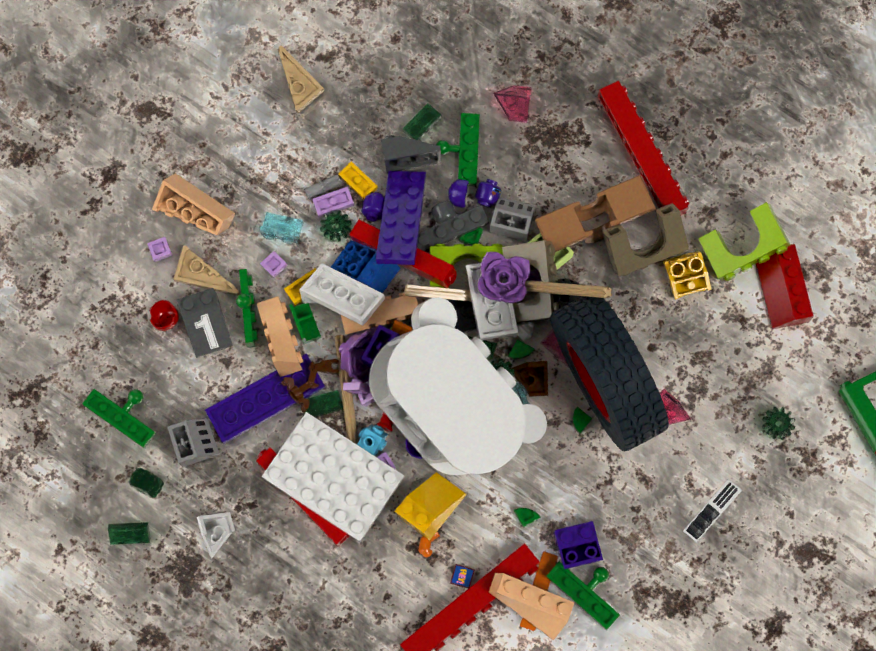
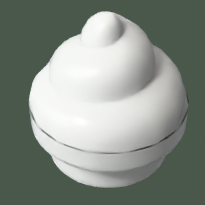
M520 322L517 324V335L523 341L532 337L534 323Z

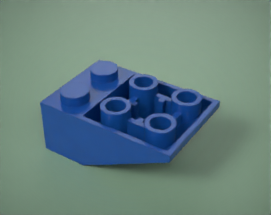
M352 240L349 241L331 266V268L381 293L385 291L400 270L397 264H376L377 250Z

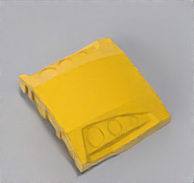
M700 251L683 254L663 261L675 300L697 292L712 290Z

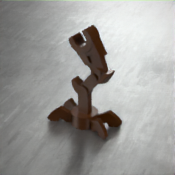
M338 359L322 360L316 364L312 361L309 365L310 374L308 381L300 387L294 386V379L290 377H284L283 381H281L283 386H287V390L293 400L298 405H301L300 409L303 413L309 407V399L304 398L303 392L309 388L316 389L319 387L318 384L314 383L317 372L332 375L338 374L339 370H334L331 366L332 364H338Z

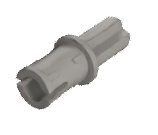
M334 175L323 181L319 180L318 183L305 188L304 191L310 200L319 194H326V191L340 185L341 180L338 175Z

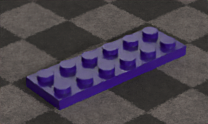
M388 172L376 264L415 265L426 172Z
M307 354L302 356L304 362L300 363L301 371L280 377L276 370L205 409L223 444L297 404L290 396L287 386H283L281 381H283L284 377L293 378L294 386L296 385L297 387L308 381L311 360ZM318 373L314 383L318 384L319 387L316 389L309 388L303 392L304 398H308L326 388Z

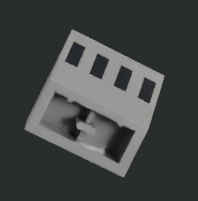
M500 197L492 216L490 233L527 241L536 205Z
M208 418L186 420L167 427L178 463L182 467L220 455Z

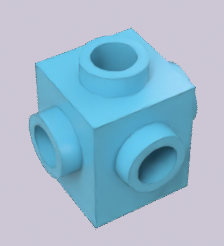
M371 424L361 430L358 435L360 440L357 445L375 456L379 450L382 451L387 444L385 439L388 434L384 432L382 427Z

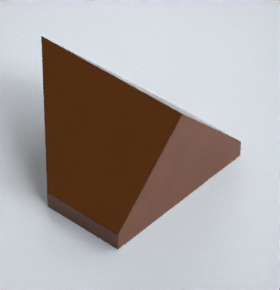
M547 361L526 362L508 369L529 394V397L548 396Z

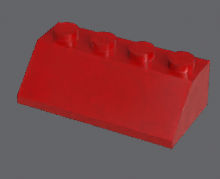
M791 244L785 252L769 256L770 259L764 263H756L772 330L809 323L814 317L796 246Z

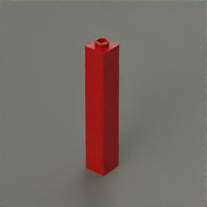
M359 219L349 236L354 242L377 250L380 229ZM417 248L415 265H400L448 289L450 284L454 283L457 277V272L453 265Z
M271 447L268 450L264 449L258 454L256 462L266 471L277 454ZM290 497L337 547L349 537L348 534Z

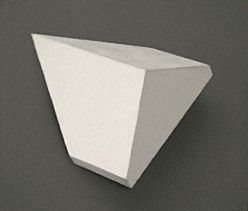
M230 512L197 517L201 535L211 559L232 532L235 531Z

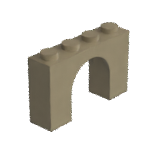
M673 203L655 210L660 228L659 236L656 242L647 249H631L627 232L620 224L602 230L612 269L619 277L629 275L633 271L644 269L648 265L662 262L666 258L680 255L684 251L689 250L680 210Z
M544 240L502 247L503 256L506 259L516 256L529 260L530 265H533L539 271L541 282L556 283L557 267L554 264L555 247L552 245V242ZM539 292L529 301L512 303L516 323L549 320L550 315L559 309L558 302H554V295L556 294Z

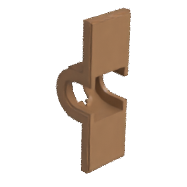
M641 175L598 192L597 199L588 205L581 206L579 201L536 218L535 222L543 240L552 242L555 252L583 240L585 243L601 241L604 239L602 230L618 224H624L655 211L656 207ZM606 211V214L609 215V222L598 228L585 231L581 222L595 218Z

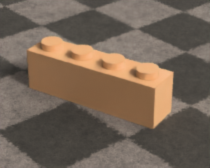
M176 173L162 181L152 208L156 212H164L169 217L174 216L182 219L184 223L195 224L197 228L215 235H219L227 230L235 215L233 211Z
M404 292L398 293L399 297L394 299L391 298V295L386 296L385 300L363 326L340 314L345 335L393 323L395 320L401 321L411 318L413 310L418 306L416 297L406 296Z
M279 296L257 303L260 318L265 327L264 332L269 343L268 347L272 354L271 358L279 376L283 377L301 371L300 363L304 361L301 352H297L295 346H298L296 336L291 335L290 330L293 329L290 318H286L285 313H288L285 302L281 303Z
M495 573L489 590L490 594L506 606L512 608L518 615L528 620L534 627L544 632L552 640L557 637L567 624L574 606V602L504 573Z

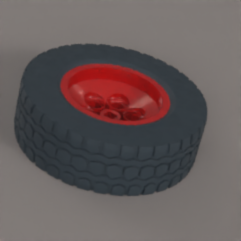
M583 296L554 311L550 315V320L563 356L589 406L616 446L623 452L629 451L666 431L669 426L667 412L654 379L630 334L604 298Z

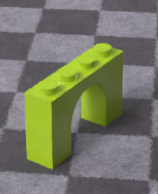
M766 202L750 211L758 227L760 240L756 249L748 255L735 256L731 254L720 232L717 230H713L698 238L718 279L722 281L732 280L736 277L735 274L751 270L753 268L752 265L768 261L770 259L769 256L775 253L777 255L781 254L791 245L769 203Z
M435 244L430 246V254L454 266L457 262L465 259H472L481 263L487 252H498L503 255L502 247L504 246L502 244H492L491 246H484L483 244H473L472 246H465L464 244H454L453 246ZM430 281V286H432V287H442V286H440V285H438V284H436V283Z

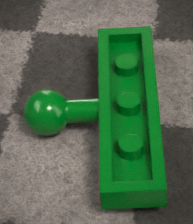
M461 113L459 145H451L445 140L438 141L436 145L440 146L441 155H445L448 152L459 153L458 179L469 181L467 186H476L480 114Z
M240 269L241 294L237 296L236 304L243 310L245 343L250 348L255 347V341H258L257 329H254L253 322H256V312L252 311V304H255L254 293L250 291V286H253L252 274L249 275L247 269Z
M95 389L92 390L82 403L90 411L144 449L156 434L152 429L129 414L134 405L140 404L143 401V393L138 389L129 392L128 401L123 408Z
M560 561L546 576L606 631L620 616L619 613L593 591L599 583H604L608 580L609 572L606 568H596L593 572V579L587 585L569 569L564 570Z

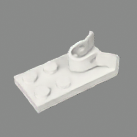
M323 263L299 289L304 304H321L362 326L385 300L383 293Z
M481 263L466 265L465 270L479 339L483 341L505 336L516 338L518 328L513 304L503 301L498 302L484 297L478 290V280L482 276ZM500 277L499 281L501 283H506L507 279H502V277Z

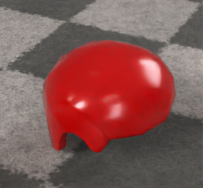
M167 300L155 302L149 310L151 313L150 322L158 331L173 329L179 320L178 310Z

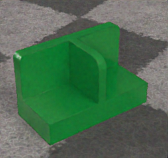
M303 303L295 307L293 304H289L303 344L320 339L321 335L309 303Z

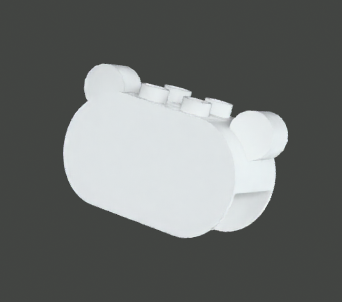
M440 297L431 298L419 304L413 310L411 317L413 330L390 340L378 352L372 363L369 374V387L373 399L426 462L440 473L464 475L468 473L483 474L494 471L509 462L522 444L537 442L546 432L547 420L543 411L536 405L522 404L520 398L512 389L516 385L513 376L503 367H499L496 370L486 359L491 353L485 343L478 337H473L470 340L463 332L455 329L457 313L454 306L446 299Z

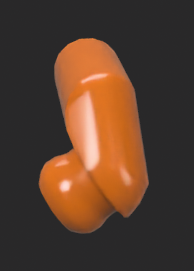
M438 532L435 533L430 541L424 536L420 539L418 550L423 557L428 558L432 555V550L430 549L431 542L440 537Z

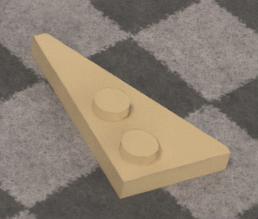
M280 45L278 47L279 55L296 112L299 114L324 92V88Z
M183 245L174 276L175 282L205 289L214 288L215 291L239 295L240 291L233 284L224 279L187 246Z

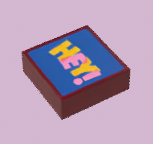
M456 564L450 584L469 589L475 569Z

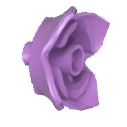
M487 252L481 262L482 276L478 280L479 292L484 297L498 302L516 303L522 301L527 292L525 282L530 274L529 260L519 256L506 259L498 252ZM500 277H502V279L506 278V283H501L499 281Z
M369 331L362 334L354 333L339 348L341 353V369L347 371L349 377L363 380V383L369 381L371 369L364 365L361 359L373 335H369Z

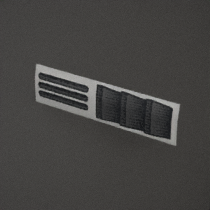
M728 479L683 532L697 543L742 490Z

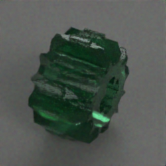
M331 210L330 216L325 214L324 218L326 220L320 221L322 225L320 231L324 232V238L330 237L331 242L335 238H337L338 242H341V237L347 239V233L352 231L349 227L352 225L351 220H347L348 215H342L340 210L337 214ZM336 224V226H337V224H339V227H338V228H336V227L333 228V225Z
M773 407V410H767V416L762 418V421L765 422L762 428L768 429L766 432L767 436L773 433L772 439L774 440L778 435L781 440L785 438V435L789 437L792 434L790 430L795 429V426L791 424L795 422V418H789L792 412L784 413V407L780 411L777 407ZM778 420L782 422L779 426L775 424Z
M136 468L128 481L131 487L150 498H155L161 492L164 485L160 478L143 468Z

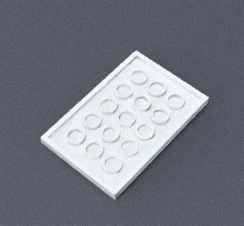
M306 412L268 466L262 478L361 542L403 480L404 475Z

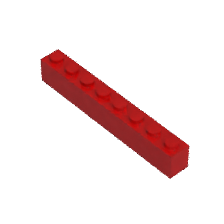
M616 81L599 89L598 98L658 208L673 203L680 210L681 215L687 213L688 199L685 195L682 196L678 181L672 178L669 165L665 164L662 160V152L659 148L655 147L652 134L646 131L645 122L641 116H638L635 103L629 100L626 87L622 86L619 81Z
M524 543L404 640L400 646L404 651L441 650L446 645L444 641L449 637L451 639L457 637L461 633L460 628L465 624L470 626L477 620L476 615L480 612L485 614L493 607L491 603L497 598L490 594L489 590L495 573H504L523 581L522 578L527 574L531 576L539 569L537 566L540 564V561Z

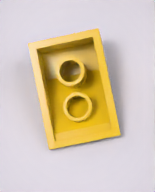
M436 472L408 494L394 512L401 520L430 541L463 500L466 493Z

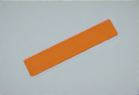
M543 552L533 586L548 591L550 580L546 576L555 567L558 559L557 555ZM522 618L520 627L535 631L536 627L525 618Z

